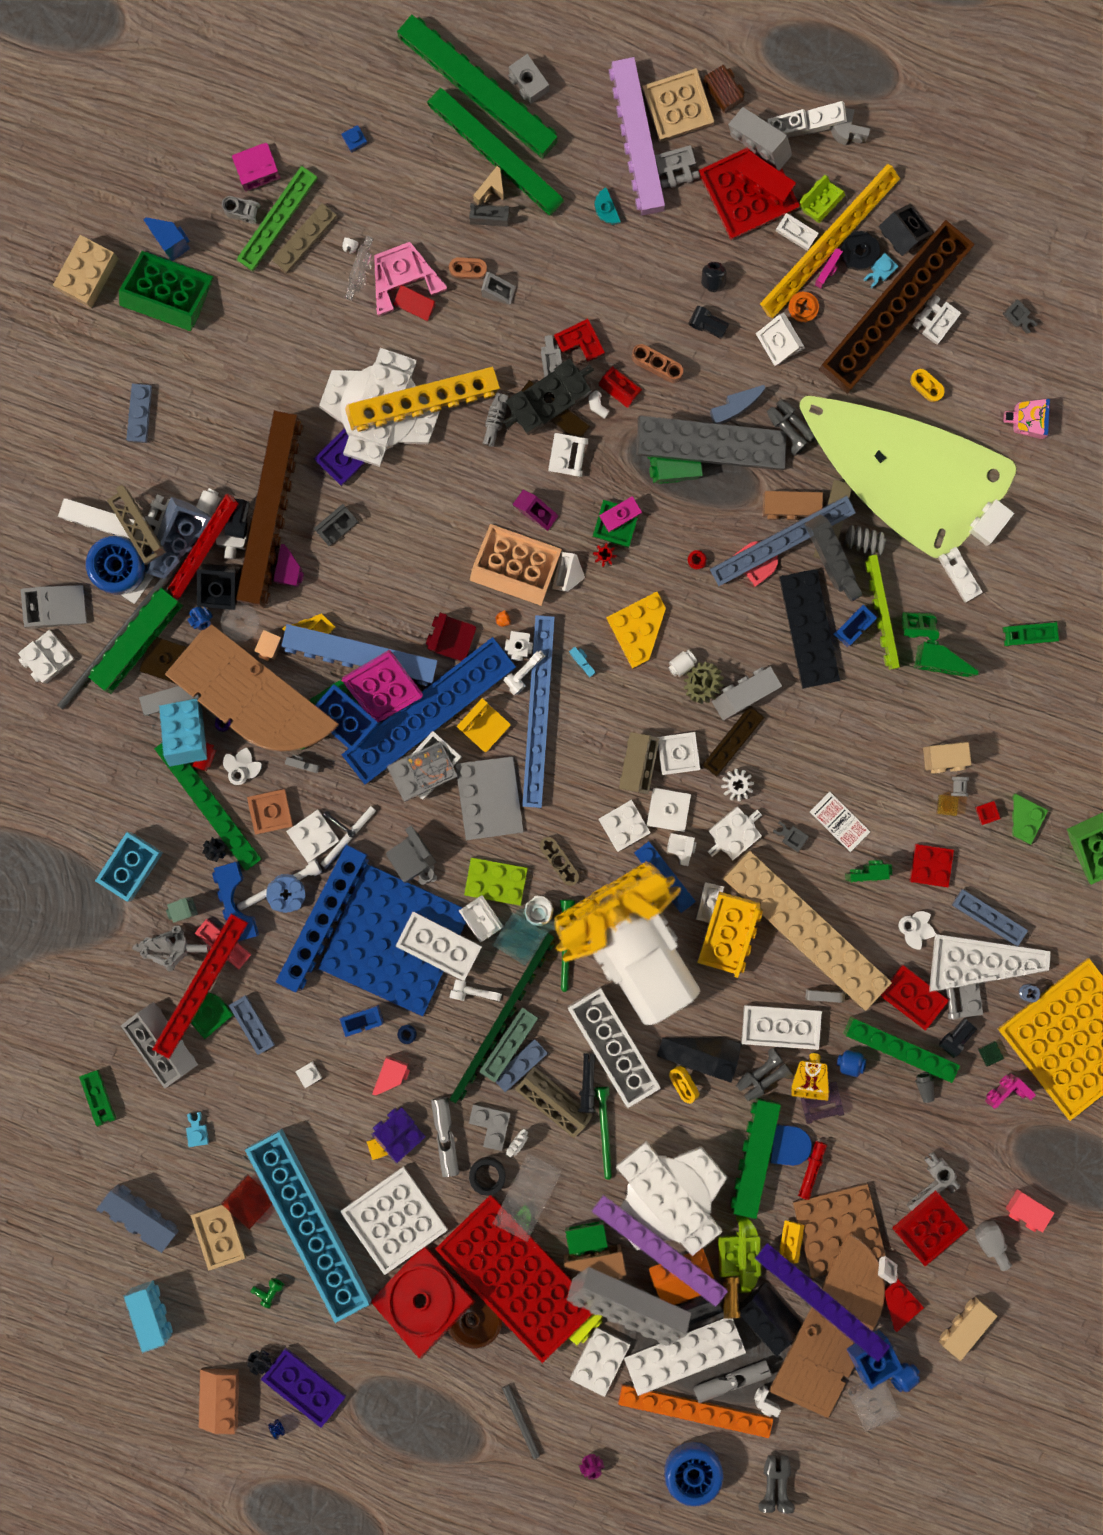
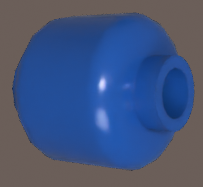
M845 1050L843 1055L839 1054L837 1066H840L842 1074L858 1077L864 1073L867 1059H864L863 1054L860 1052Z
M901 1363L903 1370L892 1376L891 1383L899 1392H910L919 1384L920 1378L918 1374L920 1372L914 1364Z

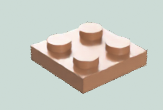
M285 789L247 797L255 835L293 827Z

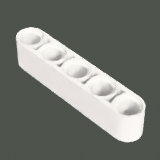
M63 499L58 514L59 518L130 540L115 514L72 500ZM126 518L125 523L133 525L134 520ZM136 529L134 536L136 540L143 541L144 535L141 530Z

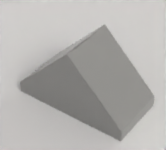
M486 272L481 289L482 297L510 305L516 286L491 272Z

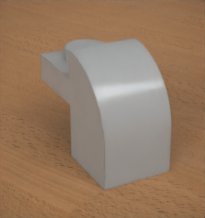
M845 108L847 122L831 126V133L834 139L845 146L848 139L856 143L866 142L870 128L852 125L854 109Z

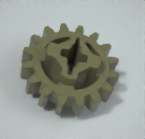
M699 662L697 668L693 667L691 673H686L689 676L688 679H684L687 682V685L684 686V689L688 691L686 696L691 697L690 700L703 704V702L710 703V698L715 700V694L721 693L718 690L719 687H723V684L720 683L724 679L720 675L722 671L717 669V666L712 663L704 662L702 664Z

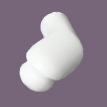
M595 390L588 398L590 409L605 419L610 410L601 405L600 397L602 395L599 391Z

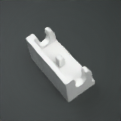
M483 895L459 910L480 943L504 927Z

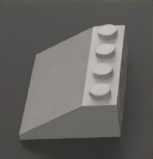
M513 757L455 764L466 840L524 832Z

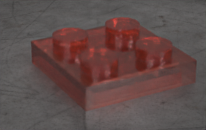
M249 1174L221 1202L249 1230L272 1206L266 1190Z

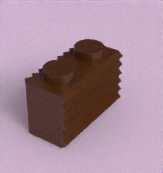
M724 64L704 77V84L722 112L726 113L743 102L745 91L740 84H736L734 73L730 68L727 69Z

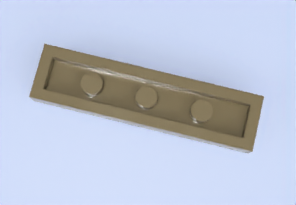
M322 203L275 255L272 261L288 274L335 221L337 215Z

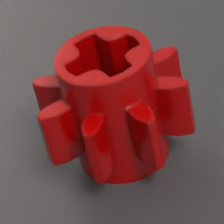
M607 543L602 548L597 545L599 551L593 552V555L597 556L595 564L598 562L602 563V568H604L606 563L612 566L611 558L616 559L617 557L612 555L615 548H607ZM603 551H607V555H610L606 560H603L602 556L599 555L603 554Z

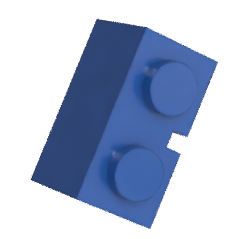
M862 605L834 635L848 647L877 617L866 606Z
M379 1005L340 1018L345 1037L362 1032L364 1025H366L365 1030H369L384 1024Z

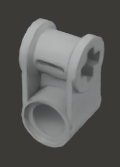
M228 196L223 199L222 208L225 215L229 218L241 220L249 224H256L257 220L255 218L257 209L260 208V203ZM229 204L236 205L234 210H227Z

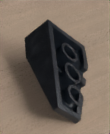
M663 1037L657 1056L732 1083L742 1044L724 1037Z

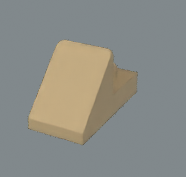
M496 166L473 195L474 202L478 205H481L483 202L486 203L490 199L491 191L504 200L501 172L498 166Z

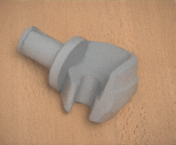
M994 1220L984 1221L979 1224L975 1229V1237L987 1257L995 1258L1001 1271L1011 1268L1012 1264L1004 1252L1007 1249V1244L999 1225Z

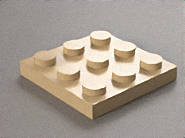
M697 68L642 86L660 142L714 125V119Z

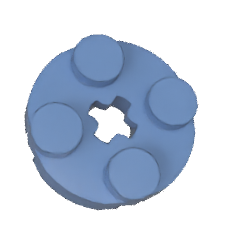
M291 874L278 875L267 886V901L275 911L287 913L298 910L305 899L304 885L297 877ZM287 889L288 893H291V895H288V897H284L280 893H283L284 890Z

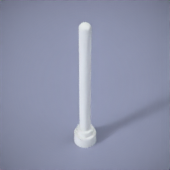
M314 859L308 862L305 869L293 876L301 880L308 875L316 876L322 873V870L317 860ZM267 889L238 903L237 909L243 910L266 898Z

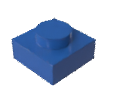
M358 125L341 134L351 153L368 144Z

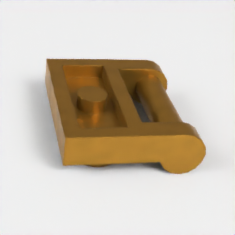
M739 1278L723 1279V1286L728 1290L723 1297L724 1319L740 1318L737 1288Z

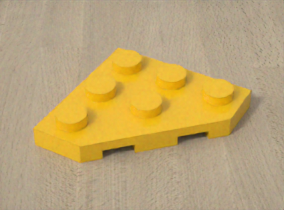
M658 592L606 617L632 669L650 659L666 609Z

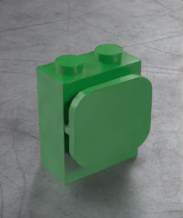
M648 457L651 465L649 474L653 478V483H678L686 480H697L703 476L701 462Z

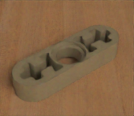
M543 838L540 842V849L566 885H575L579 880V874L553 838ZM546 840L554 843L552 845L554 851L557 848L560 851L551 858L548 856V854H551L549 849H543L545 846L544 841ZM556 856L564 857L565 864L562 867L555 866L554 858ZM569 864L571 868L567 870L571 874L575 873V881H566V873L560 874L559 870L564 869Z

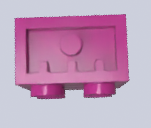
M267 143L232 155L245 192L281 179Z
M1010 1074L1009 1076L1005 1075L1000 1080V1085L986 1095L987 1099L985 1102L996 1109L1012 1091L1022 1099L1026 1097L1029 1100H1032L1036 1094L1018 1077Z

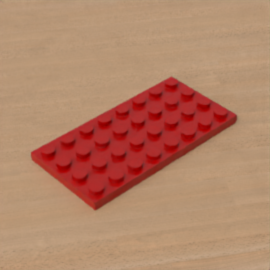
M493 1195L488 1196L435 1248L541 1363L554 1353L592 1315L590 1310L576 1307L567 1300L572 1279Z

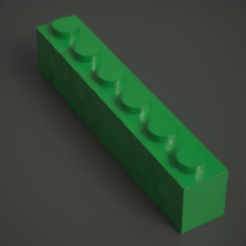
M162 588L155 591L151 596L150 602L140 609L137 618L128 624L124 634L117 637L115 645L110 650H107L101 662L91 669V674L88 678L105 692L112 694L145 654L150 644L163 632L184 605Z
M851 1016L843 1032L845 1036L951 1083H953L960 1065Z
M756 1098V1101L751 1104L750 1113L753 1114L752 1120L747 1123L746 1132L749 1134L747 1140L744 1139L742 1151H745L743 1159L740 1158L738 1170H741L739 1178L736 1177L734 1189L737 1190L735 1197L732 1196L730 1208H732L735 1215L757 1219L781 1107L779 1102Z

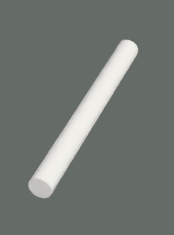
M370 806L350 830H354L357 834L376 810ZM348 833L320 863L324 868H327L344 849L345 845L351 841L352 838L348 836Z

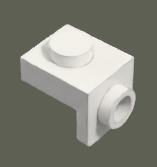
M763 1385L755 1393L756 1406L762 1409L761 1412L769 1417L772 1415L778 1417L781 1412L780 1406L766 1399L769 1390L767 1386Z

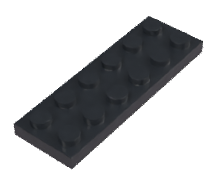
M817 569L779 576L802 689L839 682L840 677Z

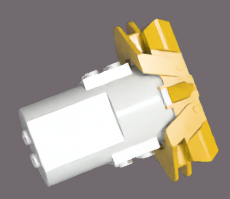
M647 861L613 882L602 886L590 896L555 916L554 927L561 940L556 946L557 951L568 950L562 956L563 961L566 962L593 954L599 965L604 964L601 968L608 980H613L615 984L619 983L642 1023L651 1025L667 1019L675 1012L692 1003L700 993V988L677 952L676 948L678 946L675 941L678 939L670 926H665L668 922L661 913L680 893L681 889L678 886L669 888L675 881L674 877L664 878L660 871Z

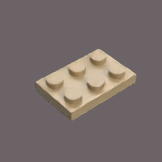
M229 1202L191 1214L208 1271L246 1258Z

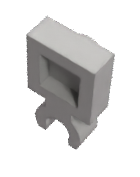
M292 755V758L286 757L285 765L314 773L319 771L320 766L304 762L303 757Z

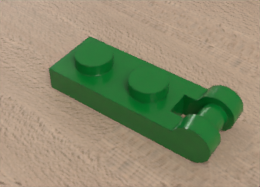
M1057 622L1003 627L1006 639L1004 640V647L1059 641ZM1013 632H1018V639H1013Z
M99 1069L79 1076L96 1126L99 1127L107 1121H116V1115L112 1109ZM105 1109L106 1114L101 1115L99 1110Z

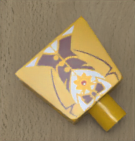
M811 1053L809 1054L808 1062H799L791 1087L792 1096L828 1101L827 1065L820 1063L821 1055Z

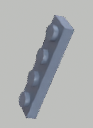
M961 889L952 903L953 907L1017 947L1028 932L1024 927Z

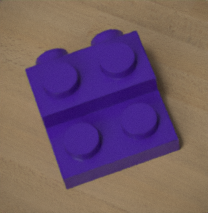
M396 1107L387 1114L389 1118L384 1123L382 1121L378 1122L373 1127L374 1132L371 1134L395 1163H398L425 1138V1135L414 1124L412 1118L402 1107L398 1110Z

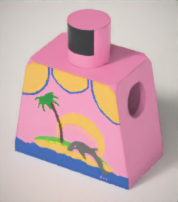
M1050 399L1019 402L1015 405L1014 412H1004L1003 421L1004 423H1014V433L1044 439L1048 436Z

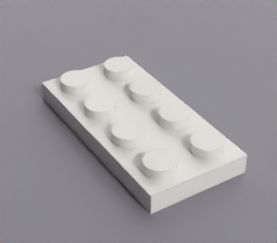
M414 911L396 944V947L462 981H465L482 947Z
M744 1005L741 1043L819 1050L822 1011Z

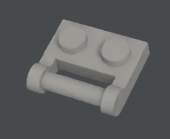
M979 984L959 987L962 1011H957L954 988L946 989L950 1012L948 1013V1019L983 1015Z

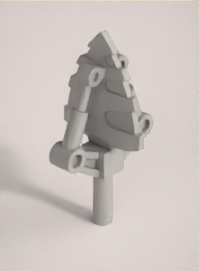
M176 925L172 928V931L160 934L156 938L146 937L140 944H135L132 950L140 952L143 959H152L153 962L164 966L170 972L187 956L188 952H209L210 947L209 945H188L182 928ZM175 937V943H172L169 938Z

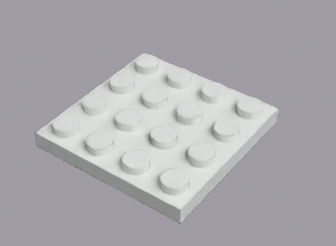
M404 1166L340 1211L384 1275L448 1230Z

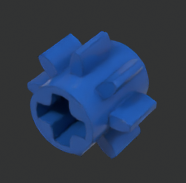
M195 607L189 612L191 617L187 620L194 629L204 630L211 625L209 619L213 618V616L206 607Z

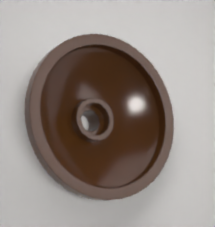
M473 1289L465 1291L473 1298L475 1303L448 1332L459 1345L469 1349H480L491 1344L497 1338L502 1327V1320ZM468 1318L473 1320L472 1325L468 1323Z

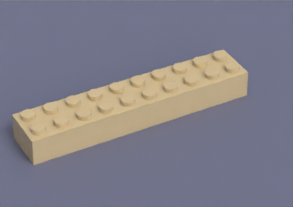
M747 851L722 878L742 898L760 903V910L763 911L762 916L863 1010L866 1011L892 983L751 851Z

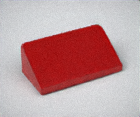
M401 285L393 305L428 322L436 303L434 300Z
M613 366L598 384L627 408L642 391L640 387Z

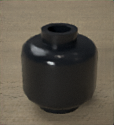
M710 262L702 269V286L710 292H717L724 288L727 275L726 268L719 262Z

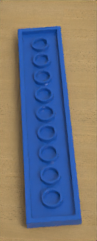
M492 637L422 691V698L394 713L377 726L355 752L348 749L341 755L364 785H366L387 769V766L396 762L427 738L432 731H436L508 675L516 666Z

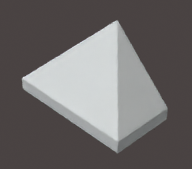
M561 552L552 589L568 592L585 579L577 554Z

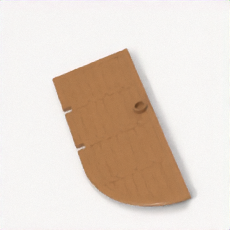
M212 624L198 634L165 673L168 678L193 698L200 693L201 696L197 700L224 723L232 719L233 722L230 727L244 739L261 748L274 751L302 749L319 742L339 725Z
M849 1233L821 1289L873 1331L882 1312L885 1283L884 1279L878 1276L879 1262L873 1252L864 1242ZM811 1307L769 1391L829 1418L846 1385V1382L841 1380L842 1377L846 1376L849 1378L855 1367L846 1350L855 1343Z

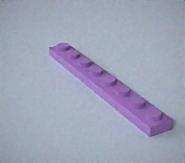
M605 1195L600 1198L592 1209L594 1214L714 1306H717L728 1292L724 1286Z

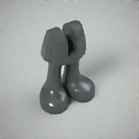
M780 399L776 405L784 416L774 407H771L766 412L773 425L780 427L790 437L793 443L791 453L797 456L806 448L808 443L811 444L816 438L810 427L795 414L796 408L785 400ZM788 421H791L802 432L805 439L793 429Z
M773 1047L768 1051L769 1058L767 1062L754 1072L744 1074L736 1084L739 1091H742L753 1083L754 1087L744 1094L747 1101L765 1094L764 1090L777 1080L782 1078L792 1079L795 1076L788 1065L783 1063L774 1073L759 1082L762 1076L783 1062L781 1056Z
M768 1455L763 1473L767 1476L766 1494L764 1499L758 1504L759 1511L765 1513L775 1512L774 1491L775 1481L778 1479L777 1510L786 1514L794 1513L795 1506L789 1501L787 1496V1480L791 1475L788 1456L780 1455L779 1471H775V1455Z

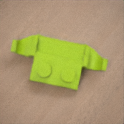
M736 1216L739 1225V1231H736V1235L718 1237L719 1276H737L740 1279L738 1293H749L755 1287L759 1276H761V1264L755 1260V1257L760 1252V1237L748 1217Z

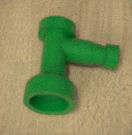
M271 1278L268 1293L258 1289L256 1286H253L250 1293L262 1299L260 1304L270 1309L277 1291H281L285 1285L282 1281Z

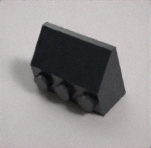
M765 1282L738 1305L740 1316L776 1357L791 1345L802 1326L800 1321Z

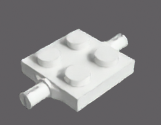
M738 806L735 807L708 830L716 844L707 852L713 857L722 850L731 860L737 858L762 837L754 824L762 814L756 810L748 817Z

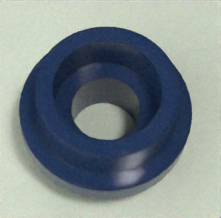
M403 1025L399 1028L397 1036L400 1042L410 1044L416 1039L417 1032L413 1026ZM409 1031L411 1036L406 1038L404 1032Z

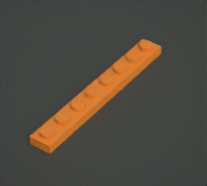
M622 1384L618 1405L765 1438L770 1437L773 1417L707 1402L699 1403L698 1400L653 1390L638 1396L635 1387Z

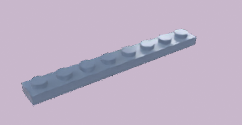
M844 496L710 568V571L718 586H721L810 538L804 523L816 516L823 515L833 526L856 512L848 497Z

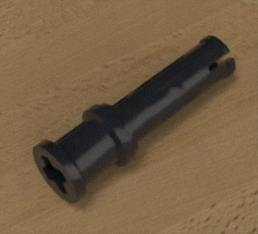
M584 1053L582 1090L579 1092L581 1105L578 1112L595 1113L594 1097L596 1093L593 1089L596 1055L590 1054L589 1061V1054Z

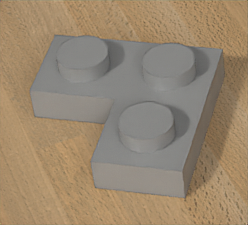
M473 1104L469 1124L487 1128L483 1147L502 1151L511 1112Z

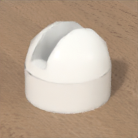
M344 238L342 247L345 252L347 249H350L349 254H352L357 250L359 243L353 239Z

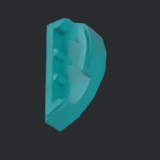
M605 187L596 196L595 212L601 221L603 220L611 225L621 224L607 187Z

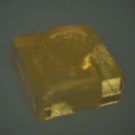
M938 795L936 814L957 816L959 797Z

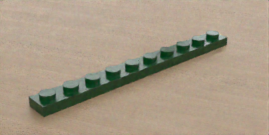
M547 932L449 1099L452 1102L457 1103L458 1099L462 1101L465 1097L467 1084L473 1083L477 1076L474 1072L478 1066L482 1068L487 1059L484 1055L487 1050L492 1051L497 1042L494 1038L497 1033L502 1034L507 1025L504 1021L507 1016L511 1018L516 1010L514 1005L517 999L521 1001L526 991L523 989L526 984L531 985L536 974L533 972L536 967L541 968L546 958L543 955L546 950L551 951L556 941L553 940L554 935Z

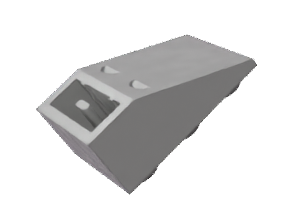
M83 585L21 589L25 628L38 629L87 624Z

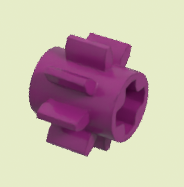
M594 1454L585 1456L582 1459L583 1464L579 1465L581 1474H584V1477H588L590 1480L600 1477L602 1474L601 1469L605 1468L602 1459Z

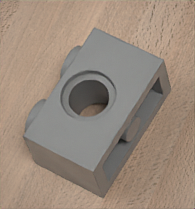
M528 54L509 66L508 78L513 85L517 84L521 97L524 100H528L530 104L549 92V83ZM529 77L532 79V81L530 83L523 82V79Z

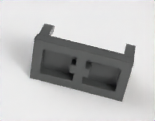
M470 203V224L508 227L509 206H488Z
M342 504L314 529L330 547L355 526L358 521Z

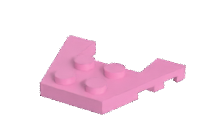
M410 242L374 255L376 310L378 317L394 311L387 292L397 289L401 285L404 286L425 278L431 296L447 291L446 285Z

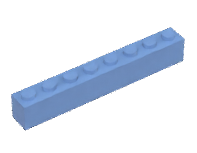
M289 624L286 625L281 646L288 653L304 652L305 657L315 659V656L323 657L322 661L334 663V660L342 662V666L353 668V665L362 666L389 650L388 648ZM390 649L411 679L417 680L416 684L427 686L428 683H432L437 660Z

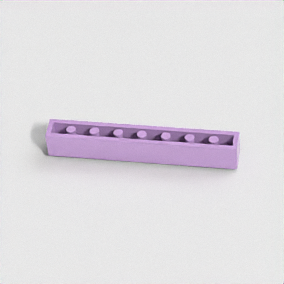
M635 58L612 61L609 77L610 81L614 80L613 96L614 99H618L619 106H616L617 116L622 118L623 124L620 125L621 135L625 136L627 142L624 143L625 154H629L630 161H628L629 173H633L634 180H631L633 192L637 191L638 196L635 199L636 208L641 210L642 216L663 212L665 204Z

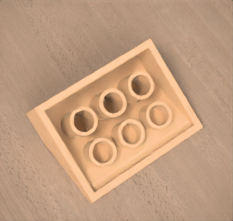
M490 524L473 565L470 581L542 606L562 549Z

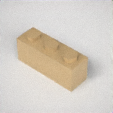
M975 1297L966 1303L963 1313L961 1315L958 1314L954 1318L953 1325L949 1330L946 1329L941 1334L939 1342L961 1361L996 1319L997 1315Z

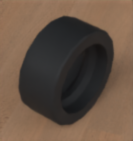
M480 1158L470 1169L469 1181L471 1187L481 1195L490 1196L496 1194L505 1184L506 1173L504 1166L495 1158ZM491 1165L498 1171L499 1179L493 1187H483L477 1182L476 1173L480 1167Z

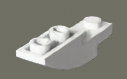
M843 101L808 111L802 109L768 119L770 125L786 134L787 137L831 129L833 125L847 122L845 103Z

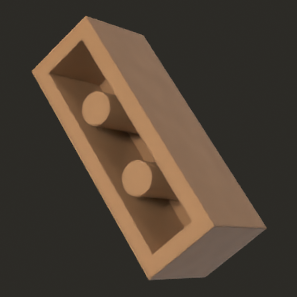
M765 491L763 493V517H767V520H779V517H786L788 521L805 518L822 509L823 492Z

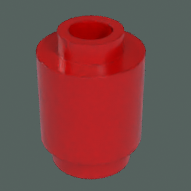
M206 743L207 760L193 762L192 766L207 771L208 767H211L217 751L213 749L214 745Z

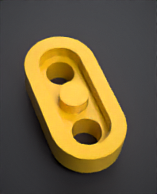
M917 369L910 377L911 385L928 401L937 402L944 396L945 390L943 385L924 369ZM921 377L923 382L918 383L916 378ZM931 390H935L937 395H931Z
M682 1066L672 1069L669 1074L670 1080L684 1102L688 1104L693 1103L699 1098V1091L688 1071Z

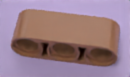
M638 344L633 348L632 360L636 365L668 382L677 383L681 380L683 367L680 363L643 344ZM643 351L646 354L645 358L640 359L636 357V352ZM660 360L663 365L657 368L653 366L652 362ZM677 369L679 375L676 377L671 376L669 371Z

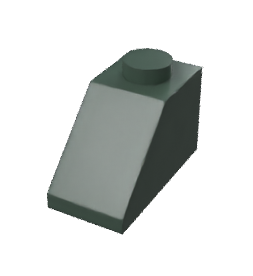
M193 897L183 898L167 904L168 909H166L169 920H172L173 923L198 915Z

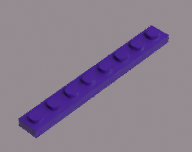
M766 1243L755 1257V1260L876 1362L880 1361L890 1346L773 1247Z

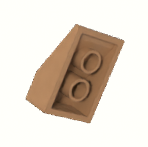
M621 1244L608 1246L601 1252L590 1250L585 1251V1254L580 1256H574V1254L564 1255V1265L567 1268L582 1272L587 1267H590L617 1280L622 1279V1276L626 1275Z

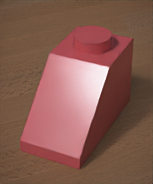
M387 1056L372 1095L381 1094L400 1085L403 1080L406 1081L410 1072L407 1069L408 1063Z

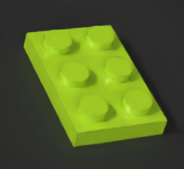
M471 858L464 895L476 898L483 895L486 900L521 906L528 868Z

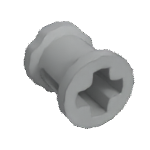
M952 777L953 792L951 796L968 797L967 781H969V777Z

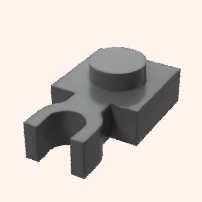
M1018 299L1014 300L1003 313L1015 327L1021 324L1026 334L1031 332L1027 328L1028 323L1033 327L1038 325L1034 320L1027 317L1031 312Z
M779 821L778 825L783 827V831L777 832L774 829L773 833L785 837L782 843L799 853L809 836L794 826L788 830L785 824Z

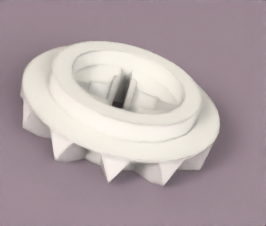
M523 1129L517 1134L507 1149L506 1155L509 1157L517 1155L528 1139V1131Z

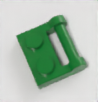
M902 613L904 636L910 638L928 637L933 641L939 638V630L936 628V615L930 613Z

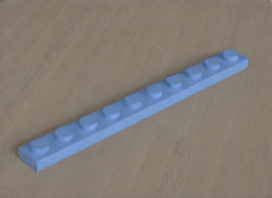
M535 615L533 655L541 650L545 657L532 668L522 807L542 808L555 619L552 616Z

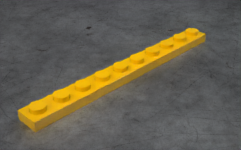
M887 164L760 303L768 317L773 319L834 250L838 248L900 180L892 165Z

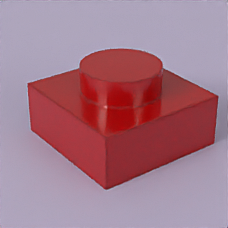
M995 801L975 807L981 825L1001 819Z

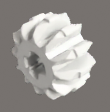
M734 769V776L728 771L727 775L730 779L722 778L723 781L728 783L727 785H721V788H728L724 792L725 796L730 792L732 793L730 800H733L736 795L737 801H741V794L747 799L748 795L745 791L753 792L748 786L754 785V782H747L752 776L747 775L744 777L745 770H742L739 775L738 769ZM740 780L742 788L735 790L733 782Z

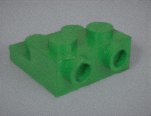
M869 860V864L863 865L864 869H850V873H845V881L890 880L889 875H892V865L884 864L883 860Z

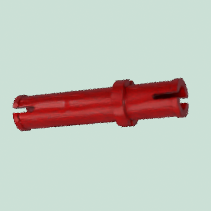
M815 1141L811 1157L808 1158V1167L798 1194L800 1198L810 1200L820 1166L823 1165L822 1160L827 1144Z

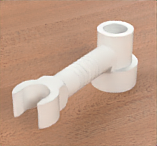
M541 650L537 651L515 675L510 673L504 678L503 681L508 685L509 691L514 696L518 695L526 687L521 679L545 657Z
M455 979L454 988L449 998L464 1001L466 994H472L500 1001L502 994L466 986L467 982Z

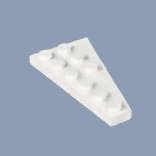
M936 934L934 938L929 992L1049 971L1051 951Z

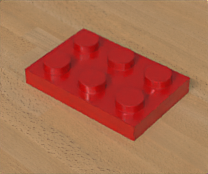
M904 965L900 966L890 979L892 983L880 995L925 1031L949 1001L937 991L929 992L930 985Z

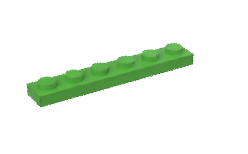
M303 166L299 168L236 259L239 263L252 272L256 269L317 181L316 175Z

